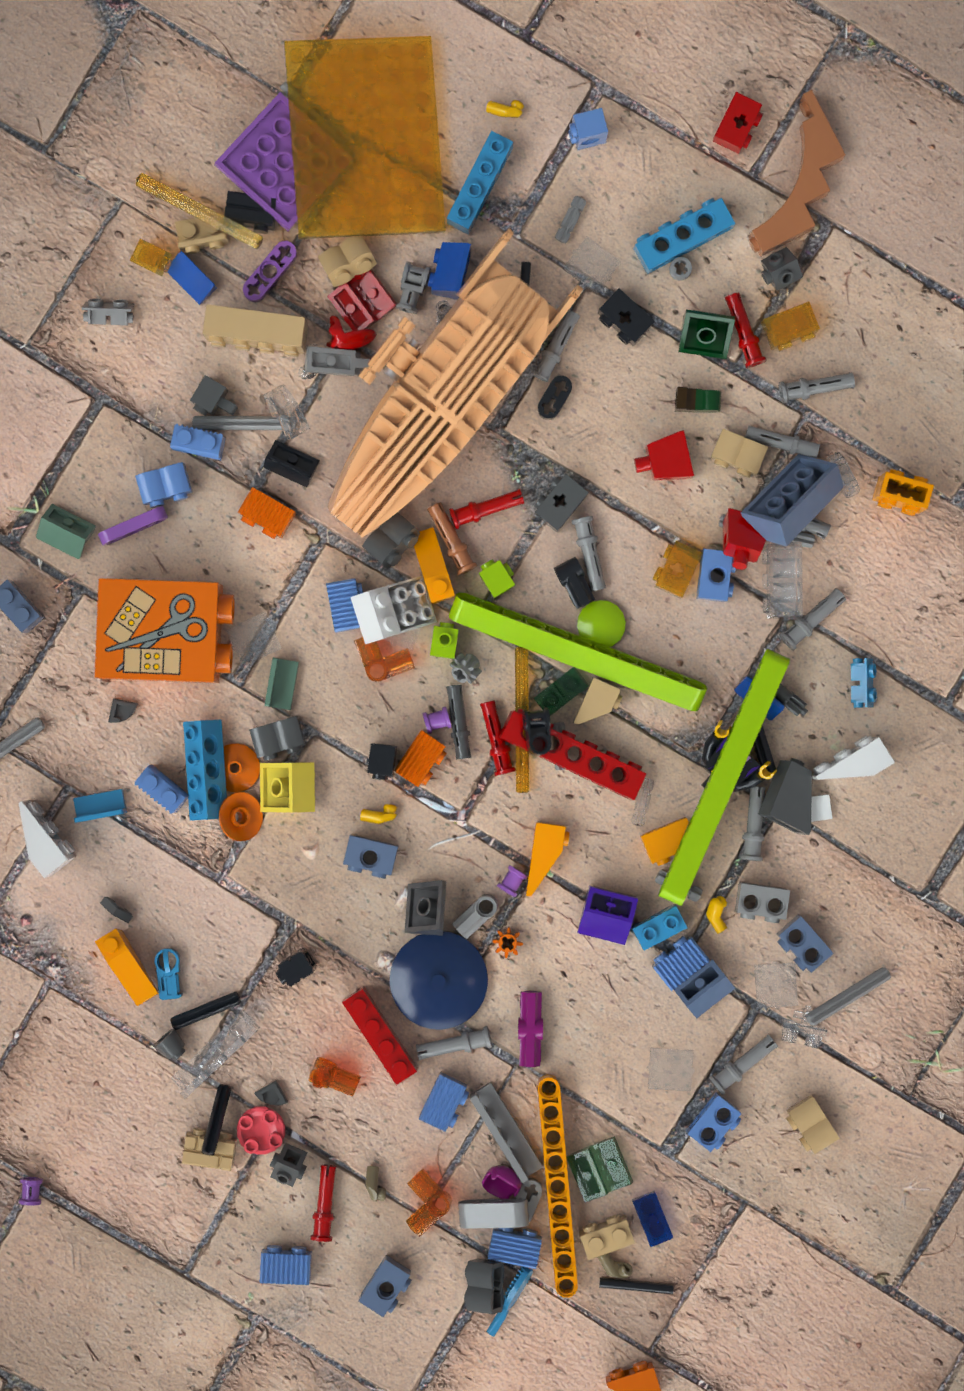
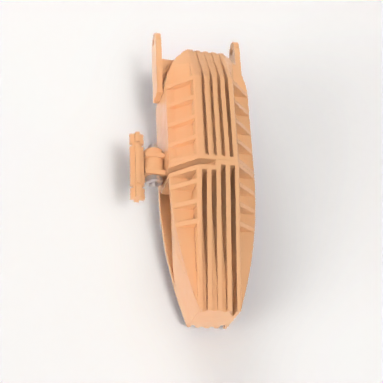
M507 229L461 287L456 294L459 297L418 351L416 349L420 344L413 338L409 343L404 341L407 338L405 335L407 333L410 334L416 325L406 317H403L398 324L399 328L392 331L368 362V368L365 367L358 375L370 385L377 377L375 375L376 372L380 373L383 369L387 376L395 380L376 406L357 438L339 475L327 506L332 515L354 532H357L362 538L414 499L458 455L534 359L545 339L583 290L582 287L577 285L556 310L521 279L512 275L496 262L495 258L514 234L511 229Z

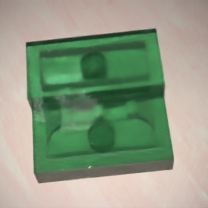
M615 1136L590 1145L566 1157L585 1203L633 1183Z

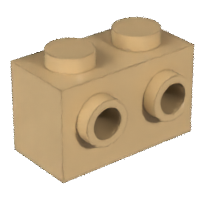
M620 1214L610 1216L605 1222L588 1224L583 1227V1230L579 1231L588 1260L635 1244L625 1215L620 1216Z

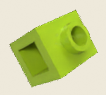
M492 559L481 566L482 571L479 572V576L494 599L515 587L511 579L514 573L507 562L502 564L500 560L494 562Z
M440 622L439 626H434L430 656L455 659L459 629H454L455 624Z

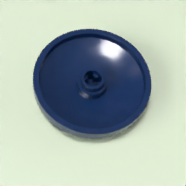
M443 931V936L419 934L410 939L397 953L390 971V990L396 1006L410 1021L428 1029H449L466 1022L478 1011L487 992L488 974L482 955L469 940L449 931Z

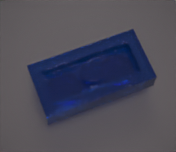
M655 1190L632 1199L650 1247L673 1239Z

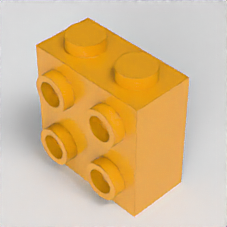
M893 469L880 475L872 498L873 501L878 502L877 506L886 509H892V507L901 508V513L915 516V514L928 509L934 485L928 483V479L914 476V479L904 477V472Z

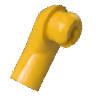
M513 100L511 106L489 101L486 106V112L500 117L518 118L523 113L524 105L517 100Z
M385 804L383 812L362 809L360 820L375 824L394 820L397 816L396 805Z
M723 896L712 898L706 912V916L717 934L727 929L726 924L721 918L723 908L727 906V901Z

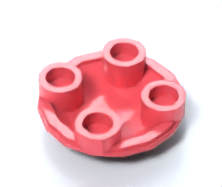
M266 1106L253 1107L240 1117L237 1124V1137L247 1153L257 1155L268 1154L282 1145L285 1137V1124L282 1117L275 1110Z

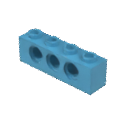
M493 131L490 132L447 216L448 225L468 235L470 234L513 150V141Z
M711 198L702 203V208L696 212H693L691 209L679 216L681 220L673 224L669 221L658 227L659 231L655 234L650 235L646 233L637 238L634 251L646 273L649 274L672 262L675 258L681 257L733 229L736 223L723 199L720 198L715 201L714 198ZM702 217L708 218L711 226L708 228L701 227L698 219ZM679 229H685L689 232L690 237L688 239H680L676 232ZM659 240L665 241L668 249L659 251L655 247V243Z
M222 719L183 722L190 821L219 819L220 807L227 798Z

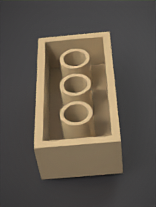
M206 304L203 335L208 342H211V346L225 348L226 344L235 345V349L250 351V347L259 348V352L274 354V350L283 351L285 356L298 357L299 354H305L308 323L305 317Z

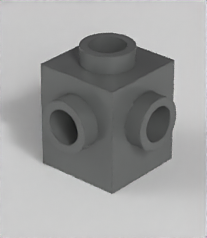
M787 247L761 260L764 269L761 274L767 285L772 284L777 291L803 278L797 258Z
M285 1143L281 1153L275 1152L270 1164V1167L274 1169L270 1177L281 1184L293 1187L296 1178L301 1180L307 1166L303 1162L308 1152Z

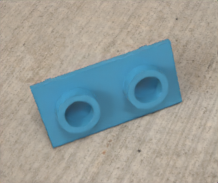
M862 658L853 659V663L850 664L851 681H860V686H851V703L854 704V708H863V703H865V707L874 708V702L877 700V690L873 688V678L877 674L876 664L873 663L872 658H864V663Z

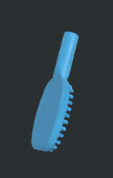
M522 1266L521 1270L518 1271L519 1273L516 1274L517 1277H514V1280L511 1281L512 1284L509 1285L510 1288H507L508 1291L504 1295L502 1312L496 1314L486 1331L489 1335L495 1337L509 1310L527 1285L533 1273L532 1269Z

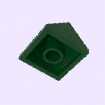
M686 309L683 315L678 352L727 359L735 316Z

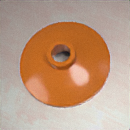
M233 743L224 746L226 791L242 792L249 789L255 784L260 774L259 758L246 745ZM233 763L239 765V771L236 773L230 769Z
M237 792L229 795L223 801L219 810V823L223 832L230 839L235 841L250 840L257 835L262 826L263 813L260 812L259 802L252 795L245 792ZM236 813L238 814V820H237V821H236V818H235Z

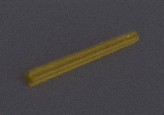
M144 173L137 176L136 186L254 249H258L262 245V235Z
M523 647L515 648L516 712L518 708L522 710L527 709L529 712L528 649ZM516 746L517 793H528L529 752Z

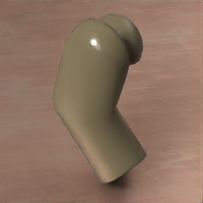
M367 1166L365 1186L370 1198L375 1202L377 1200L384 1201L386 1199V1189L378 1188L379 1167Z
M609 1253L597 1257L610 1277L624 1279L632 1274L633 1268L629 1263L613 1261Z

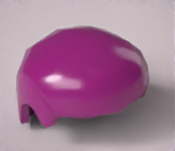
M505 1165L492 1166L482 1180L483 1188L501 1199H509L512 1194L516 1197L522 1185L514 1169Z

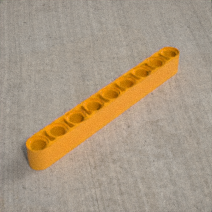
M546 1074L539 1079L537 1088L554 1279L557 1293L564 1298H569L576 1293L578 1283L561 1092L558 1079L551 1074ZM552 1081L556 1087L553 1092L546 1093L542 1090L543 1083ZM547 1106H555L558 1109L554 1117H547L544 1114ZM555 1130L559 1132V1139L555 1142L547 1140L546 1135L549 1131ZM553 1155H558L562 1158V1162L559 1166H552L548 1163L549 1158ZM554 1180H561L564 1183V1187L560 1191H555L550 1187L551 1183ZM559 1204L567 1208L566 1212L560 1216L553 1213V1208ZM560 1229H564L569 1233L568 1237L564 1240H559L555 1237L556 1232ZM562 1254H567L571 1257V1260L568 1264L562 1265L557 1261L558 1257ZM563 1279H570L573 1282L572 1287L569 1289H563L559 1284Z

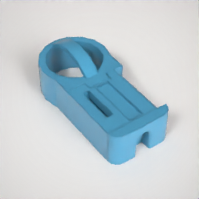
M165 948L157 953L154 961L157 971L159 998L161 1000L177 999L183 995V993H179V975L177 974V972H180V956L176 950ZM162 952L165 969L159 963V957ZM168 952L173 953L176 957V964L173 969L169 967Z

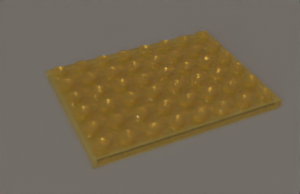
M431 36L284 41L298 239L444 233L446 228Z

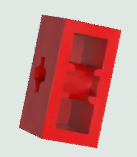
M735 92L712 142L737 154L740 153L742 147L747 149L753 137L749 132L752 126H758L763 116V113L759 112L762 104ZM739 120L744 121L740 129L736 127Z

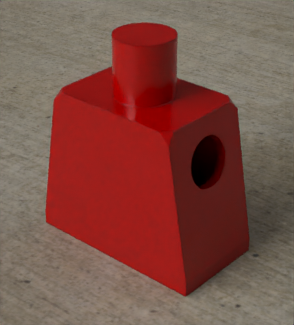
M684 430L647 444L645 447L647 456L634 459L636 472L640 473L650 470L653 481L691 479L694 477Z
M728 508L723 520V554L734 557L732 563L734 568L744 570L747 568L748 561L757 562L766 540L742 517V511Z

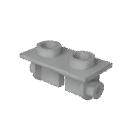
M89 299L82 306V310H88V312L83 313V321L88 322V324L106 325V316H110L111 325L128 326L134 320L133 313H129L132 311L134 303H128L127 300L123 299L113 300V303L103 302V299Z

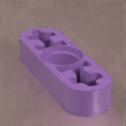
M279 242L245 282L243 293L247 300L250 302L261 301L296 260L297 251L291 242ZM289 247L291 248V257H283L280 262L284 266L280 268L279 264L271 259L275 257L278 261L282 255L280 249L286 250ZM268 265H273L277 268V274L273 278H266L263 275V270ZM259 275L268 285L265 287L262 283L258 288L260 294L258 296L256 294L250 296L249 287H256L260 281L256 278Z
M160 506L100 532L98 536L102 545L106 546L166 520L168 516L164 507Z

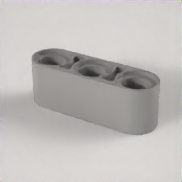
M471 1199L458 1202L460 1228H519L529 1225L527 1199Z

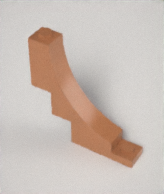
M812 90L802 95L801 103L799 104L805 117L808 116L809 119L803 121L800 126L802 156L798 178L793 191L783 206L765 223L752 230L749 235V244L754 253L758 251L760 257L814 229L816 225L806 206L824 198L830 192V188L821 171L841 162L845 157V153Z

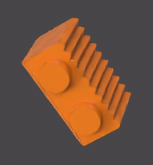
M254 487L251 488L238 511L242 515L241 521L251 527H254L255 523L263 527L262 533L272 539H275L276 536L282 538L296 515L294 510Z
M421 730L394 771L417 787L421 783L426 785L433 775L430 769L434 763L440 765L447 753L443 751L446 746Z

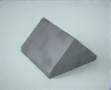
M446 881L408 884L404 933L443 936Z

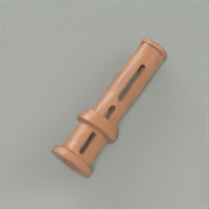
M439 502L429 507L427 511L448 548L447 555L453 559L458 569V576L478 566L477 563L472 561L467 551V544L461 542L442 503Z

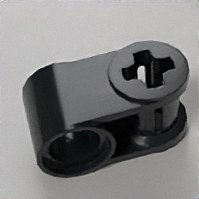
M544 707L543 710L528 712L527 709L522 710L527 750L534 756L546 754L552 745L548 707ZM536 737L543 739L545 742V747L542 751H537L533 747V741Z

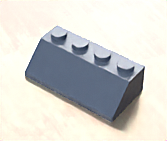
M798 454L741 512L742 517L766 541L787 547L844 487L838 464Z

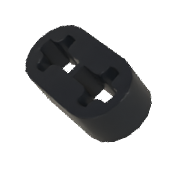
M557 376L551 381L538 404V413L543 419L552 420L559 414L572 390V383L569 378ZM564 381L566 383L565 388L568 390L566 392L561 391L558 397L554 394L557 390L555 383L560 384ZM551 399H554L553 409L555 412H549L548 415L545 414V408L542 405H548Z

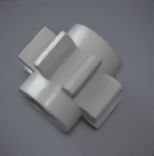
M460 653L450 664L453 668L452 676L461 683L468 681L471 684L482 672L479 669L480 662L473 654H466L464 656L463 653Z

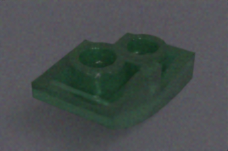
M573 667L533 699L542 710L544 707H548L551 716L586 689L589 684L578 670Z

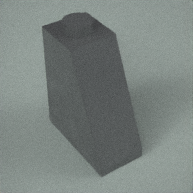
M791 758L790 761L780 760L776 769L777 772L773 776L758 814L796 834L810 835L812 771L805 768V763L794 758Z

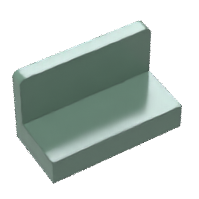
M51 504L41 517L36 538L76 559H80L85 543L94 533L96 525Z
M273 657L264 706L291 710L299 662Z

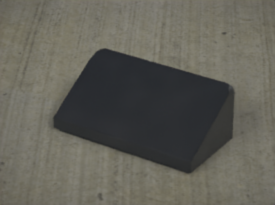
M275 440L265 458L263 467L297 484L308 487L320 460Z

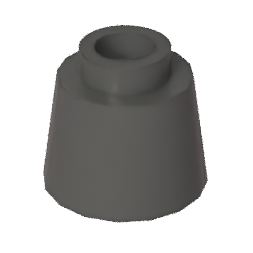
M175 1028L166 1032L153 1046L167 1059L173 1058L174 1061L186 1051L183 1048L185 1043Z

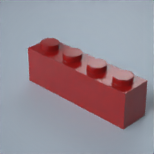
M363 986L343 999V1005L394 1083L398 1085L416 1073L418 1067L366 988Z

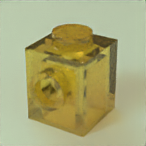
M140 238L130 261L162 276L171 266L172 254Z

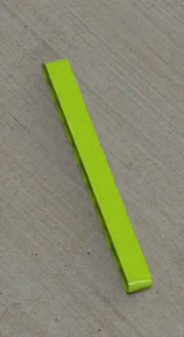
M456 593L448 615L451 620L690 711L699 710L708 689L704 683L467 593Z
M770 649L765 651L658 894L659 897L682 906L787 670L790 658Z

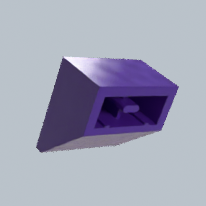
M589 885L577 933L625 945L632 926L638 898Z

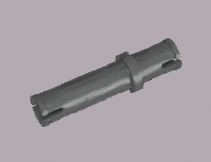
M462 685L447 686L453 732L451 733V738L454 739L456 760L471 758L468 737L470 736V731L467 730Z

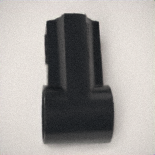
M576 557L553 568L561 585L566 588L576 609L595 600L584 578L583 569Z

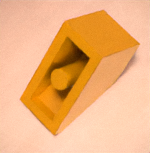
M686 817L639 835L650 863H657L660 866L671 861L670 856L676 854L689 823Z

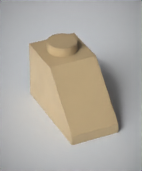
M593 678L573 723L579 725L610 713L612 708L617 710L623 697L619 695L621 689Z

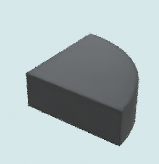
M113 698L108 722L119 723L127 720L136 711L138 703Z
M104 897L100 902L113 916L126 923H129L133 917L127 909L119 907L109 897Z
M277 1080L254 1093L260 1101L270 1105L279 1106L288 1103Z

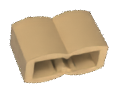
M361 234L347 238L340 246L331 247L318 257L334 287L346 284L355 275L368 272L377 264Z
M722 429L710 458L715 460V465L725 469L728 466H732L738 469L737 474L750 478L751 475H757L768 447Z
M812 1095L786 1110L789 1114L786 1120L793 1131L798 1129L803 1137L799 1140L807 1152L812 1150L814 1154H817L840 1139Z

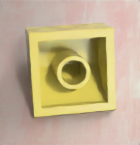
M314 762L260 763V812H315Z

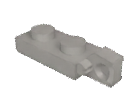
M309 346L306 347L305 372L358 376L360 370L362 371L365 367L368 368V362L371 359L360 358L361 353H357L355 350Z

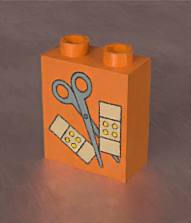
M98 578L95 678L219 683L220 673L232 672L233 646L232 644H221L222 624H233L234 595L223 594V585L213 582Z

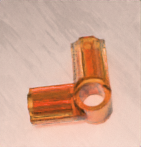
M363 637L354 640L366 675L372 682L379 683L415 668L408 648L383 657L377 641L365 644ZM381 665L384 668V674L380 678L372 677L370 674L372 666Z
M317 1057L308 1081L319 1089L330 1087L353 1097L361 1076L337 1067L338 1065L330 1060Z
M424 1169L420 1170L407 1183L424 1202L406 1220L409 1228L419 1237L442 1216L447 1214L452 1206L450 1194L443 1191ZM442 1198L446 1202V1208L438 1209L434 1205V1199Z

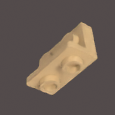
M223 212L175 222L179 242L178 247L180 251L186 254L198 253L201 248L209 247L210 250L221 249L224 247V244L229 243Z

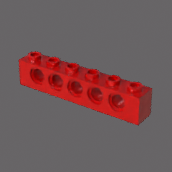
M518 708L517 712L510 711L498 738L529 752L526 747V738L523 735L522 709ZM550 723L551 736L556 738L557 746L555 749L549 750L546 754L538 757L629 800H635L646 777V773L641 771L642 766L631 761L625 764L619 761V755L608 750L604 754L597 750L598 745L587 740L581 743L575 740V734L564 729L560 733L554 730V725ZM538 737L534 739L533 747L535 750L542 751L544 749L545 742L543 739ZM572 746L579 750V756L574 761L567 754ZM593 757H598L601 761V767L597 771L592 770L590 767V760ZM616 767L623 771V777L620 781H615L612 777V771Z

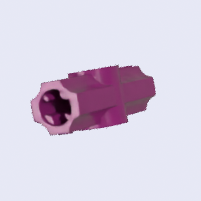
M521 991L520 1017H518V1040H520L519 1066L540 1067L541 1040H543V1018H541L542 992Z

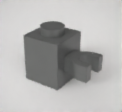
M206 375L190 399L195 405L193 409L204 416L207 413L214 416L218 408L233 416L238 408L237 405L225 399L228 389Z

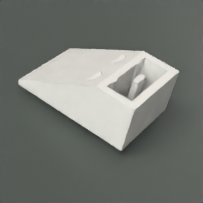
M423 575L351 597L365 644L437 622Z
M865 736L854 743L856 747L852 750L844 749L833 756L835 760L831 763L823 762L814 767L812 779L874 776L895 762L879 737Z
M31 800L21 801L18 804L28 858L44 878L53 876L75 858L73 855L75 850L66 839L62 841L58 836L59 829L51 820L47 822L42 815L44 810L36 801L33 803Z

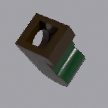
M677 387L675 412H720L722 392Z

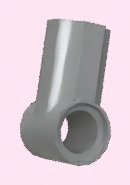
M490 894L480 896L476 902L452 923L453 926L464 938H469L496 913L498 907L496 898ZM483 900L491 901L493 910L487 913L483 912L480 909V902Z

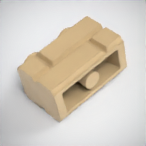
M193 1128V1132L188 1131L185 1138L182 1164L227 1171L232 1170L237 1138H232L231 1133L220 1132L215 1155L208 1156L202 1154L201 1150L206 1129Z

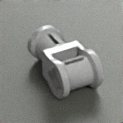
M406 262L401 280V291L403 292L400 303L396 305V309L417 314L419 295H423L431 268L426 267L424 269L411 265V262Z

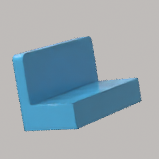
M123 789L73 798L77 817L74 818L75 823L127 813Z

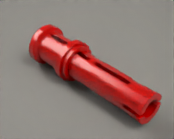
M740 293L726 296L725 300L730 314L735 316L734 325L740 339L738 347L743 350L746 368L766 362V357L762 356L758 344L760 341L759 337L754 335Z
M520 489L477 504L471 501L468 502L467 506L455 510L450 508L449 513L455 530L459 529L461 525L473 521L478 523L481 517L524 504L523 497L513 500V498L522 495Z
M493 700L481 703L480 707L482 708L492 748L489 754L494 760L496 768L494 774L499 776L514 772L516 768L511 763L510 747L505 744L504 740L498 738L502 728L495 705L496 702Z
M322 1164L320 1166L317 1211L312 1215L315 1221L314 1232L310 1235V1239L319 1242H331L333 1238L330 1236L331 1222L335 1218L334 1213H331L337 1166L330 1165L329 1175H327L328 1165Z

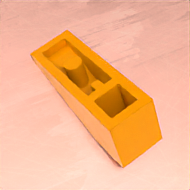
M434 527L419 531L420 535L414 548L431 603L435 604L455 598Z
M536 822L526 896L531 897L562 853L563 846H568L570 832L565 831L566 826Z
M114 929L95 941L106 962L137 1006L159 994L123 930Z

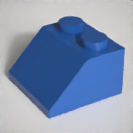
M442 242L441 249L436 248L433 263H437L435 273H430L428 287H432L431 293L433 295L458 300L459 297L456 294L465 282L471 256V244Z

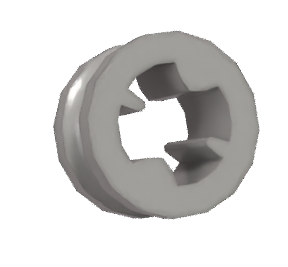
M677 257L671 262L669 273L675 280L683 281L690 276L692 264L685 257ZM685 264L686 274H683V272L681 275L677 274V268L674 265Z

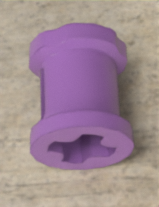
M446 706L437 712L430 714L422 713L428 734H431L433 730L443 727L452 728Z
M509 865L508 873L503 881L497 884V887L516 897L517 889L528 876Z
M38 1177L20 1178L22 1198L19 1199V1204L28 1206L40 1205L39 1191L43 1179Z

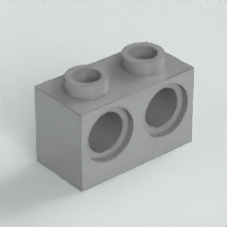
M739 882L735 911L741 913L740 918L755 920V915L765 917L764 921L779 923L780 919L786 920L790 890ZM747 895H754L756 898V904L752 908L744 906V898ZM773 898H777L780 901V908L775 912H771L768 908V903Z

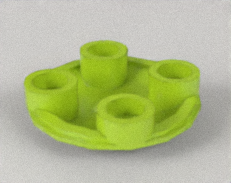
M597 600L591 602L581 610L578 616L577 629L579 635L602 645L614 646L621 640L625 632L626 621L624 614L617 605L610 601Z

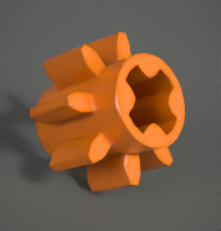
M510 927L507 928L505 933L497 930L500 937L499 939L492 940L493 943L499 944L495 952L499 953L502 950L505 952V958L512 951L515 955H518L515 948L516 946L523 945V942L516 940L520 932L512 934ZM506 937L509 939L512 937L514 939L512 941L513 947H502V938Z

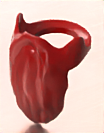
M333 315L330 317L329 328L332 339L326 343V346L333 349L355 350L371 343L377 336V332L372 329H363L344 333L339 318Z

